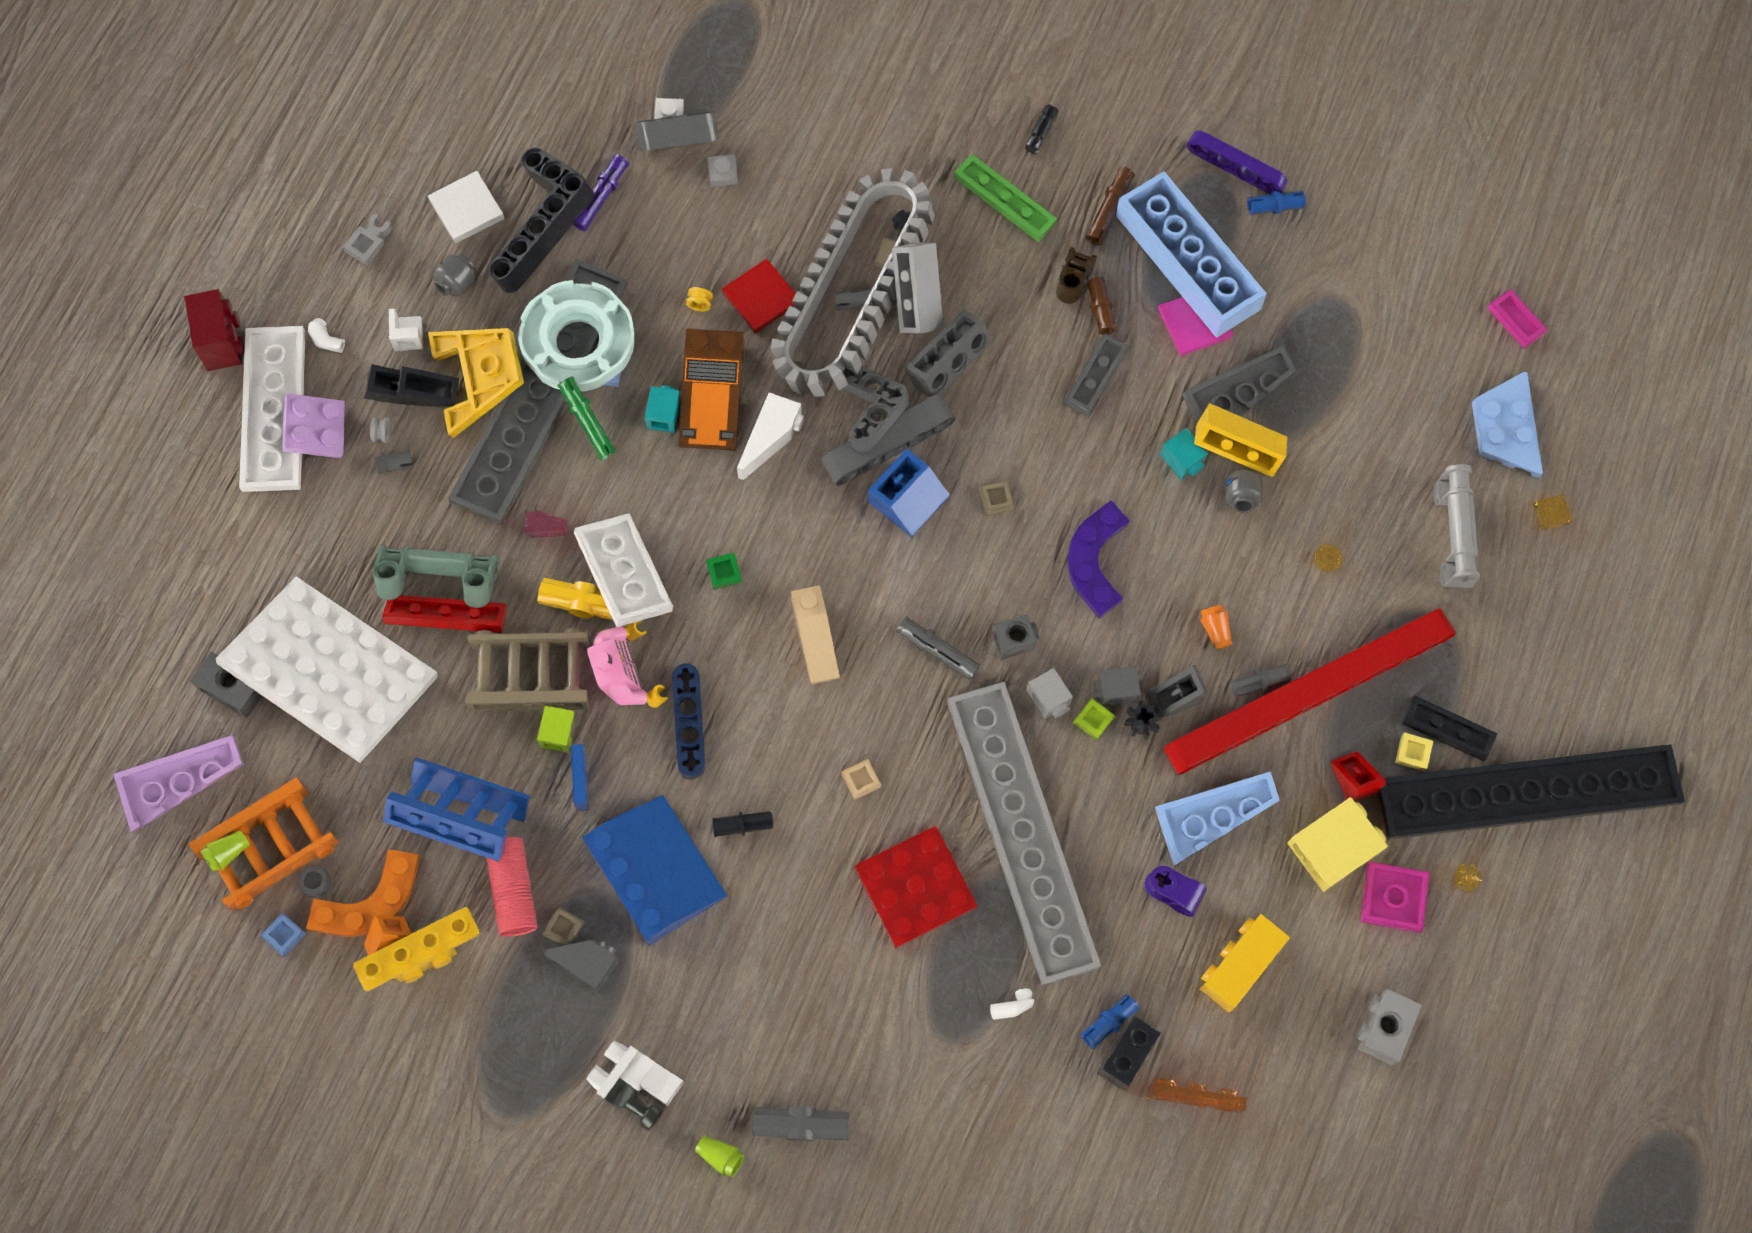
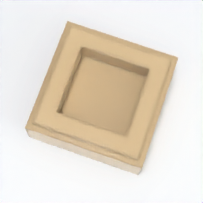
M869 759L841 771V775L854 800L882 786Z

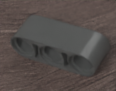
M715 111L636 122L640 150L660 149L719 140Z

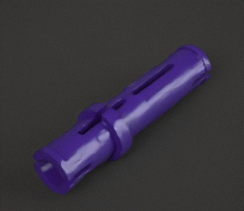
M615 154L604 173L601 172L598 175V182L592 189L594 194L593 200L573 224L579 230L587 231L588 226L611 191H615L618 187V180L629 166V162L623 156Z

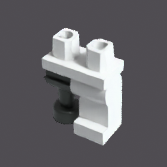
M613 1041L604 1055L617 1064L615 1068L608 1074L596 1065L586 1079L598 1090L596 1093L616 1108H625L641 1118L640 1125L647 1131H650L664 1110L656 1104L648 1107L637 1097V1094L643 1089L668 1107L684 1082L631 1045L627 1048L625 1045Z

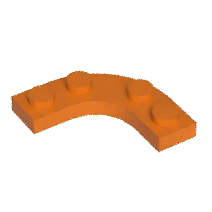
M388 849L382 878L373 894L367 899L353 904L313 899L306 929L312 932L335 936L357 937L368 934L375 914L398 916L411 896L420 861L419 854Z

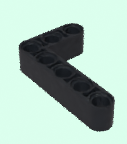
M537 147L527 149L521 157V163L533 181L550 191V193L489 266L490 276L506 293H513L521 288L574 224L575 220L588 207L594 196L592 189L579 172Z

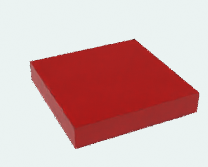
M765 259L722 288V294L755 334L784 315L789 306L795 307L792 300L796 293L768 259Z

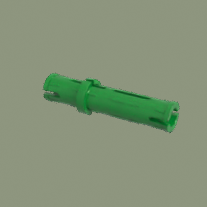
M570 376L564 382L558 383L557 386L570 406L568 408L569 412L575 414L598 454L600 461L610 457V454L616 453L589 406L591 403L589 398L584 397L574 380V376Z

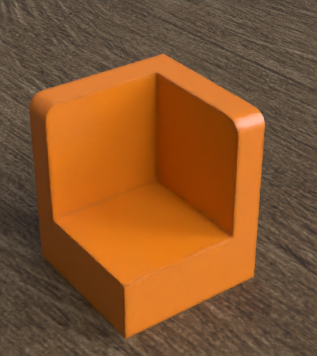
M375 914L364 941V947L368 956L411 934L405 917Z

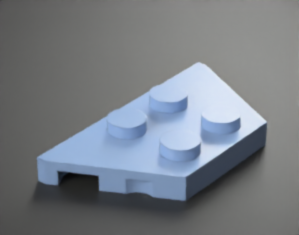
M1523 372L1473 400L1472 408L1479 455L1492 461H1500L1503 465L1512 469L1515 467L1531 472L1530 476L1539 478L1543 474L1528 375L1527 372Z

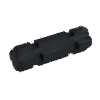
M1050 104L1045 105L1042 115L1039 116L1031 132V136H1029L1025 143V150L1032 154L1039 152L1042 147L1041 144L1044 143L1052 123L1058 115L1057 107Z

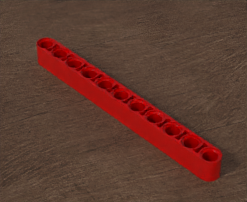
M1438 608L1166 745L1163 750L1177 775H1182L1446 642L1456 635V631L1442 608Z

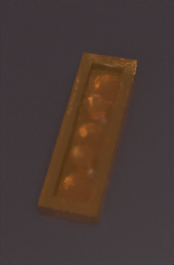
M1158 1078L1157 1083L1153 1082L1148 1086V1099L1235 1113L1245 1111L1247 1097L1238 1096L1239 1091L1221 1088L1219 1093L1207 1091L1208 1086L1190 1083L1188 1088L1176 1086V1081L1162 1078Z

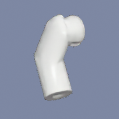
M316 318L309 323L308 333L316 347L338 353L343 352L345 340L329 336L325 327L327 323L323 319Z
M1019 989L1015 993L1016 1001L991 1004L990 1009L993 1020L1016 1017L1032 1008L1034 1004L1032 991L1030 989Z

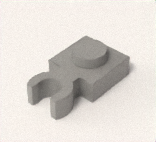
M377 214L370 217L367 230L359 226L343 246L347 254L367 266L384 246L383 240L380 238L387 236L392 230L389 221L382 227H376L380 222Z

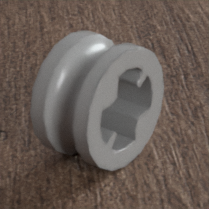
M378 417L372 418L370 426L372 442L382 440L383 443H388L390 438L389 418L384 417L383 420H379Z

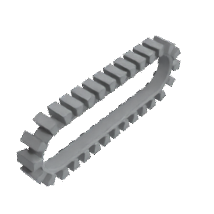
M892 168L881 169L884 182L873 186L869 175H866L859 180L864 194L860 196L852 191H849L845 201L848 207L841 206L838 212L840 221L834 219L830 227L833 236L827 233L822 242L826 250L819 248L815 256L818 264L812 262L807 271L811 279L804 277L800 285L803 294L797 291L792 300L796 309L789 306L785 313L788 323L781 321L777 329L782 340L772 339L771 351L776 358L772 362L782 381H787L792 391L801 395L806 382H808L807 385L813 397L825 396L824 382L833 379L838 391L848 385L843 374L845 368L856 374L859 373L863 365L859 357L866 359L870 351L867 342L873 345L877 337L874 327L879 330L881 329L885 321L882 313L888 315L892 307L890 298L896 299L892 251L836 360L823 369L810 371L801 369L794 364V353L863 218L875 201L889 195H900L913 202L912 212L894 247L920 243V241L925 242L929 234L926 224L933 225L935 214L926 185L923 181L918 184L914 173L904 170L900 182H897Z

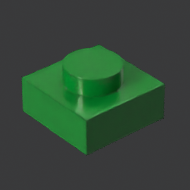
M735 552L706 559L713 590L742 583Z

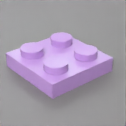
M286 393L284 397L282 451L341 458L344 451L345 401Z

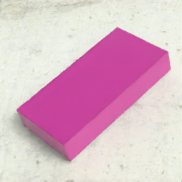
M1512 289L1488 306L1491 313L1524 349L1548 331Z

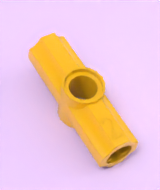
M543 578L538 591V604L568 610L570 614L580 618L591 619L593 616L613 620L598 586L587 582L571 584Z

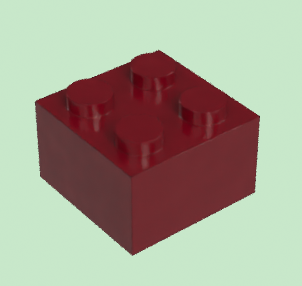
M219 289L184 296L192 346L207 371L241 365L240 354L244 353L245 350L241 336L237 337L236 328H240V321L237 312L232 310L229 298L224 299Z

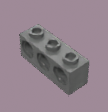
M963 309L906 366L914 387L928 397L941 394L991 343L984 321Z

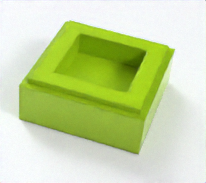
M1091 698L1073 723L1097 741L1116 715Z

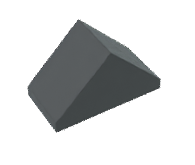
M1193 665L1148 691L1155 704L1157 714H1162V718L1201 704L1208 691L1196 665Z

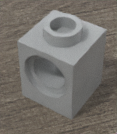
M1054 668L1028 682L1026 688L1028 695L1045 720L1052 715L1054 718H1058L1069 711L1070 708L1068 706L1071 704L1073 696Z

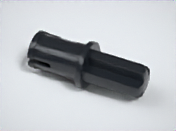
M770 811L744 815L742 812H739V815L712 818L714 837L739 833L745 836L746 832L769 830L774 826L773 815Z

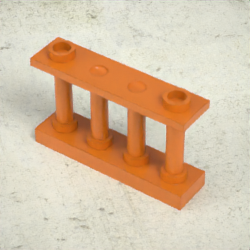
M297 777L189 843L193 853L204 860L200 851L205 849V845L235 834L239 830L248 840L250 846L244 849L243 852L259 877L242 887L230 865L223 870L218 869L219 874L231 892L222 901L231 910L247 907L254 901L253 897L315 858L321 859L330 855L335 850L334 847L340 843L331 832L324 836L320 832L303 804L304 797L309 792ZM286 808L293 810L312 841V844L297 853L276 820L277 814ZM260 824L266 826L286 859L270 870L249 837L250 830Z

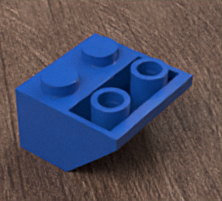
M908 449L894 461L868 490V502L910 537H913L949 498V493L930 467Z

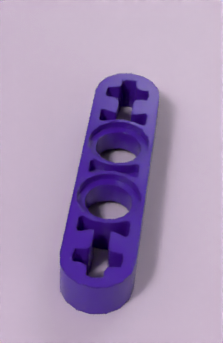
M1194 131L1187 142L1188 150L1197 157L1268 194L1276 191L1281 193L1288 182L1286 176L1279 170L1206 132Z

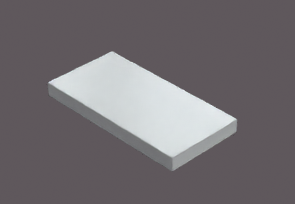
M630 513L575 528V537L616 627L672 612L673 605Z

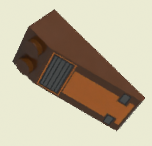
M686 328L679 428L680 448L736 451L745 349L744 332Z

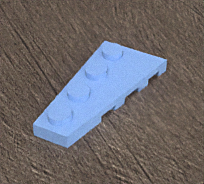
M1267 772L1156 806L1155 810L1173 865L1178 864L1191 854L1204 848L1212 841L1280 801L1271 772Z

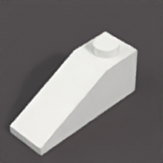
M768 393L737 466L739 479L744 480L786 445L792 439L795 431H800L805 417L801 415L800 403Z

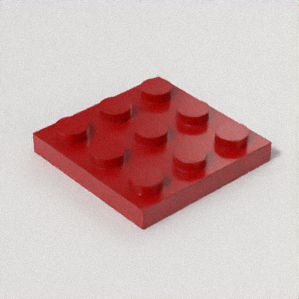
M936 825L854 865V869L895 949L978 907Z

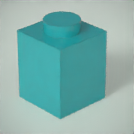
M666 385L659 387L651 386L645 413L647 429L675 433L681 404L679 390Z
M1187 428L1164 443L1160 453L1161 457L1181 480L1188 475L1194 477L1205 468L1204 462L1208 455L1204 448L1194 444L1195 438Z

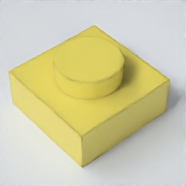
M1403 733L1395 763L1425 771L1428 767L1433 741Z

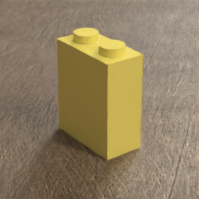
M1351 797L1294 835L1287 842L1323 892L1388 847L1382 831L1378 827L1372 826L1366 818L1367 812L1359 802H1354Z

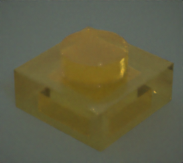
M1563 494L1536 500L1533 503L1542 531L1569 525L1573 521Z

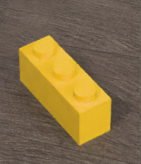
M1209 403L1196 425L1194 444L1273 477L1286 458L1287 436Z
M1262 914L1255 920L1250 917L1238 930L1242 934L1241 938L1236 944L1230 941L1219 954L1224 958L1217 967L1212 964L1201 977L1205 983L1200 990L1228 1013L1235 1009L1290 939L1287 934Z

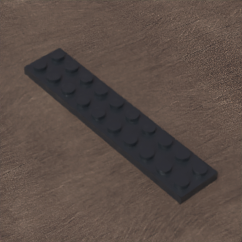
M1671 744L1384 778L1386 785L1378 792L1388 840L1667 807L1685 803Z

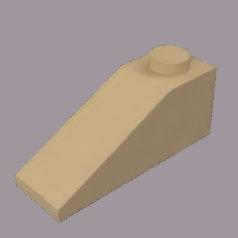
M820 585L791 591V603L811 685L840 679Z

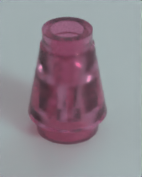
M536 509L534 512L527 511L524 534L531 535V538L566 537L568 519H562L561 517Z

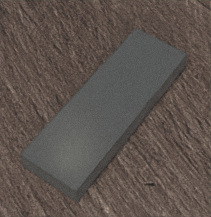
M1104 333L1066 397L1064 405L1089 417L1128 351L1129 345Z

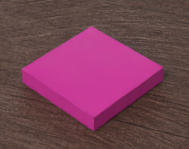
M1183 297L1161 304L1158 307L1180 357L1232 339L1233 333L1231 329L1216 338Z
M1369 861L1366 866L1360 922L1422 933L1429 872Z

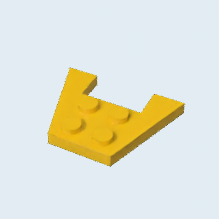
M508 328L428 332L434 359L440 361L458 353L460 356L468 400L443 410L448 435L455 438L524 384L514 333Z

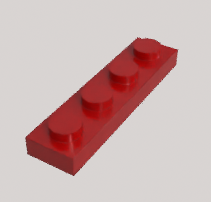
M400 595L395 599L386 601L382 617L384 624L467 631L488 630L494 633H502L507 614L506 603L489 602L486 606L474 608L468 606L464 600Z

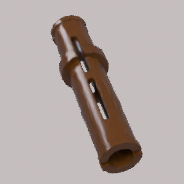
M1119 167L1113 183L1110 187H1107L1105 191L1106 197L1086 235V240H1090L1091 244L1102 245L1103 239L1116 215L1119 198L1126 195L1127 189L1135 176L1133 171L1128 175L1131 169Z

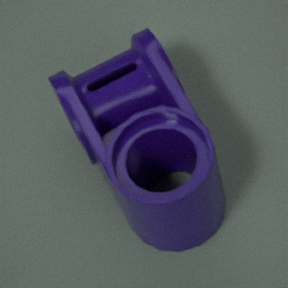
M1158 866L1146 877L1144 883L1145 890L1151 897L1169 905L1178 913L1188 917H1194L1207 891V888L1199 881L1186 877L1168 866ZM1159 877H1162L1164 879V886L1162 888L1158 886Z

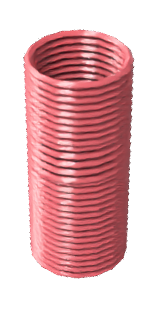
M506 837L504 854L500 861L486 858L491 892L494 898L493 904L495 905L494 910L498 934L503 937L530 933L538 928L523 845L524 840L520 837Z

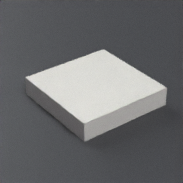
M478 171L428 195L430 203L455 244L505 219L503 212Z

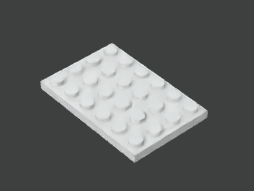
M295 577L216 657L217 664L359 763L362 762L437 679V671L298 577Z

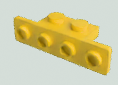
M464 907L355 962L353 967L363 989L367 992L394 978L400 983L403 981L411 983L424 975L423 971L433 966L435 969L449 964L452 961L451 957L457 954L455 947L479 936L480 931L470 910Z

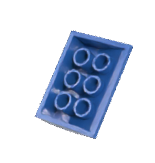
M663 795L608 820L582 837L590 853L649 946L728 897Z

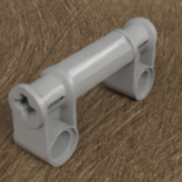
M1456 464L1445 468L1444 473L1434 485L1435 505L1448 506L1451 553L1440 566L1439 579L1442 588H1473L1474 584L1480 579V573L1476 570L1478 549L1474 492L1470 489L1469 480L1472 467L1466 464Z

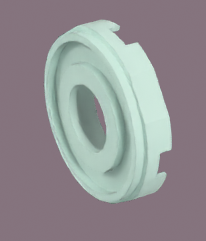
M573 280L553 284L529 302L521 316L518 341L524 361L543 383L560 390L557 384L561 381L564 382L570 376H574V380L582 392L601 387L624 370L634 349L635 334L629 310L609 288L592 282V285L574 284ZM573 322L590 324L599 334L597 349L582 358L566 357L557 348L556 339L559 332L564 326Z

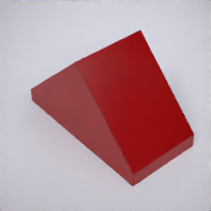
M1358 751L1331 761L1332 769L1346 800L1350 797L1354 802L1377 794L1386 785L1385 779Z

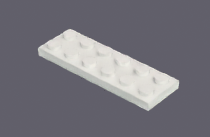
M303 326L245 328L239 488L242 492L301 490L302 454L284 452L282 448L284 397L286 393L304 395L305 329Z

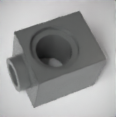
M1027 614L994 624L991 633L1001 660L1033 651L1037 639H1039L1037 626L1034 622L1030 623ZM1020 632L1024 636V640L1014 641L1010 638L1009 634Z
M1136 666L1100 671L1097 680L1094 681V693L1096 698L1101 699L1103 707L1137 703L1141 693Z

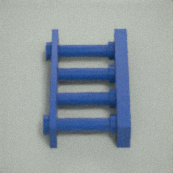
M416 757L411 779L413 786L406 796L390 792L386 798L383 822L500 861L504 854L507 830H504L511 818L521 822L526 820L530 795ZM425 789L442 794L434 806L418 800ZM453 799L470 804L463 815L446 810ZM482 808L499 814L492 825L475 820Z

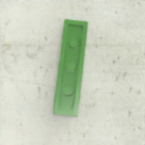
M973 154L954 172V178L1038 243L1056 225V217Z

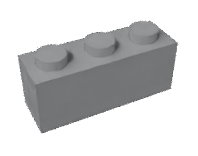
M912 243L892 247L900 333L921 334L944 328L936 243Z

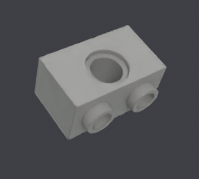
M1389 989L1384 990L1379 995L1375 994L1368 1008V1011L1372 1012L1368 1023L1364 1022L1357 1035V1039L1360 1040L1358 1050L1390 1065L1400 1062L1422 1005ZM1382 1018H1386L1392 1023L1393 1031L1391 1034L1382 1030L1380 1025Z

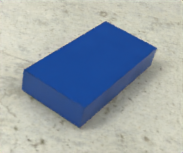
M576 744L571 747L573 800L576 809L582 811L589 810L586 751L583 744Z

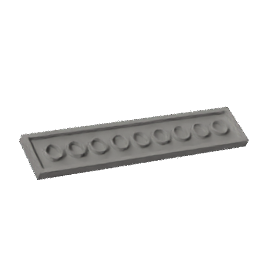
M1005 682L948 698L947 703L1041 986L1101 968L1100 960Z

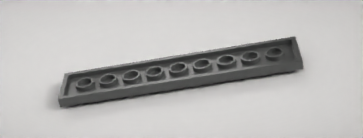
M578 259L574 262L565 281L573 280L574 284L592 285V282L601 284L609 288L619 300H621L628 286L627 279ZM573 322L564 326L559 332L556 339L557 348L566 357L582 358L593 353L599 341V334L590 324ZM524 358L520 363L524 384L499 402L448 498L451 504L501 525L567 402L561 390L543 383L526 364Z

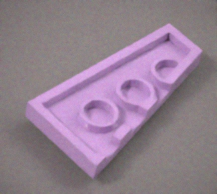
M231 735L113 774L130 831L136 832L244 765L235 736Z

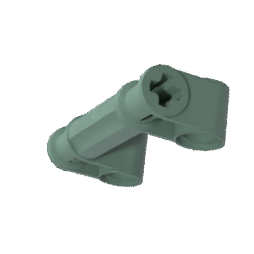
M381 544L379 545L377 559L373 568L376 594L385 600L399 597L403 592L407 573L409 572L462 577L465 603L470 607L480 608L486 606L491 600L494 583L499 572V556L483 557L474 556V553L471 552L457 553L412 549L410 547L393 549Z

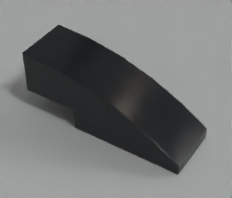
M371 364L364 399L414 406H453L456 403L459 378L402 366L401 370Z

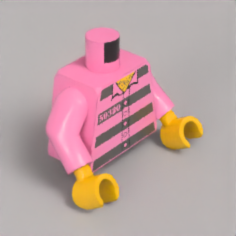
M642 620L627 624L624 627H614L599 632L594 640V646L587 649L599 688L619 705H644L647 702L649 706L657 708L665 702L668 697H661L659 695L665 690L663 685H656L648 693L643 690L626 638L635 640L646 634L647 631L640 632L636 628V625L641 623Z

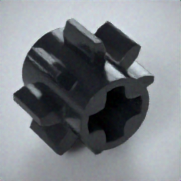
M1139 700L1136 710L1133 707L1128 708L1127 714L1132 718L1126 719L1124 726H1131L1133 730L1132 737L1140 734L1146 740L1150 730L1155 733L1159 731L1160 727L1155 722L1161 720L1162 714H1156L1154 703L1148 706L1144 705L1142 700ZM1140 715L1143 716L1144 720H1149L1147 725L1144 724L1143 720H1137Z

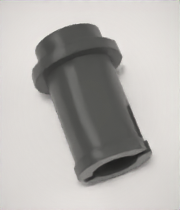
M410 450L389 455L380 453V456L375 457L378 474L384 473L386 476L388 475L387 472L413 468Z

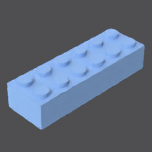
M1164 171L1119 198L1116 217L1216 338L1262 309L1267 293Z

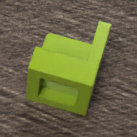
M545 706L537 737L540 748L570 753L572 746L570 733L575 716L572 710Z

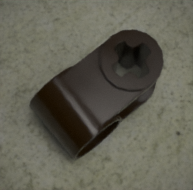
M1070 247L1056 290L1060 301L1071 304L1079 300L1087 279L1089 280L1097 259L1096 255L1090 257L1076 252L1074 247ZM1065 284H1071V285H1073V286H1075V287H1074V288H1070V287H1067Z

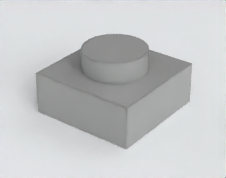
M735 154L707 157L711 187L738 184Z

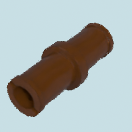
M1092 278L1087 283L1092 300L1090 308L1096 316L1099 333L1101 335L1104 333L1109 335L1117 329L1111 310L1113 302L1108 298L1104 278Z

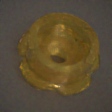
M1323 544L1314 554L1315 563L1322 571L1337 570L1342 565V552L1336 546L1332 547L1330 544ZM1327 555L1331 556L1330 560L1326 558Z
M1474 863L1469 865L1461 864L1455 872L1454 884L1456 887L1461 888L1462 891L1470 893L1473 889L1479 887L1481 873L1477 870V866Z

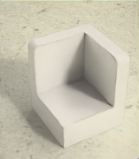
M389 309V339L394 351L423 349V323L420 316L398 317L395 309Z

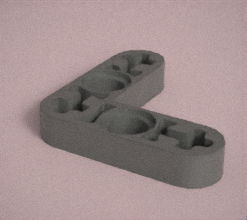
M863 366L858 374L845 368L843 374L847 377L848 385L843 390L872 403L849 431V438L853 449L866 452L879 442L908 407L910 401L906 386ZM876 383L880 385L877 390H866V387L870 384ZM883 413L887 415L884 420H872L876 414Z

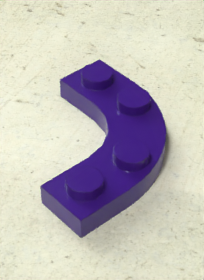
M1112 500L1082 522L1074 533L1068 552L1067 567L1072 585L1099 619L1123 600L1121 595L1104 577L1098 564V553L1101 547L1127 527L1130 522Z

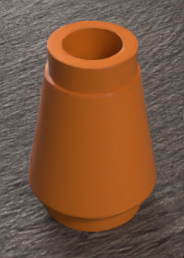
M1223 604L1200 611L1202 616L1200 621L1215 649L1218 650L1233 645L1228 610H1224Z

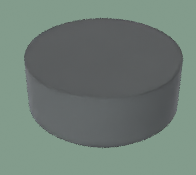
M318 865L304 868L298 877L300 890L309 897L324 895L331 885L329 873Z

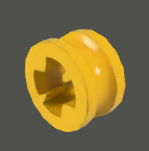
M690 288L688 290L689 298L686 299V306L695 311H709L713 294L704 288Z

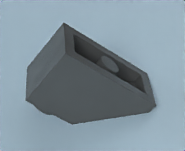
M588 940L547 949L544 953L549 961L597 993L619 963L618 958L614 955L616 950L602 940L599 944Z

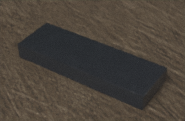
M1417 696L1412 698L1402 721L1403 725L1483 762L1487 760L1498 734Z

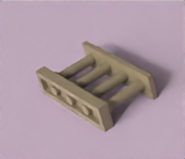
M568 629L565 633L494 634L492 631L481 630L477 631L476 634H468L467 640L471 648L478 649L477 688L474 689V692H466L465 704L470 712L544 710L545 706L566 710L590 709L589 694L587 690H582V687H580V647H591L588 632H583L580 629ZM568 647V683L564 690H552L550 688V648ZM508 648L507 688L504 691L492 692V689L489 688L491 649ZM520 648H538V683L534 691H522L519 688Z

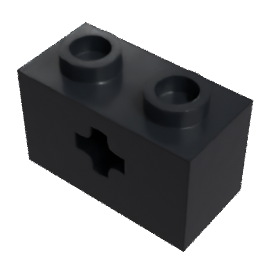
M1133 1016L1097 1074L1123 1091L1126 1090L1161 1033Z

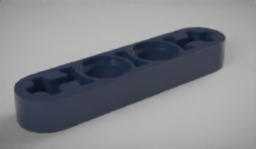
M684 663L677 666L672 675L677 764L680 774L686 779L693 780L699 778L705 771L701 689L698 670L695 666ZM683 672H689L690 677H694L689 680L690 692H684L683 681L678 680V678L683 677ZM688 699L696 703V709L693 713L684 714L679 710V706L684 700ZM693 728L698 732L696 741L686 743L681 739V734L685 729ZM682 749L693 750L695 763H700V765L695 766L692 772L688 770V767L683 766V764L688 763V752H681Z

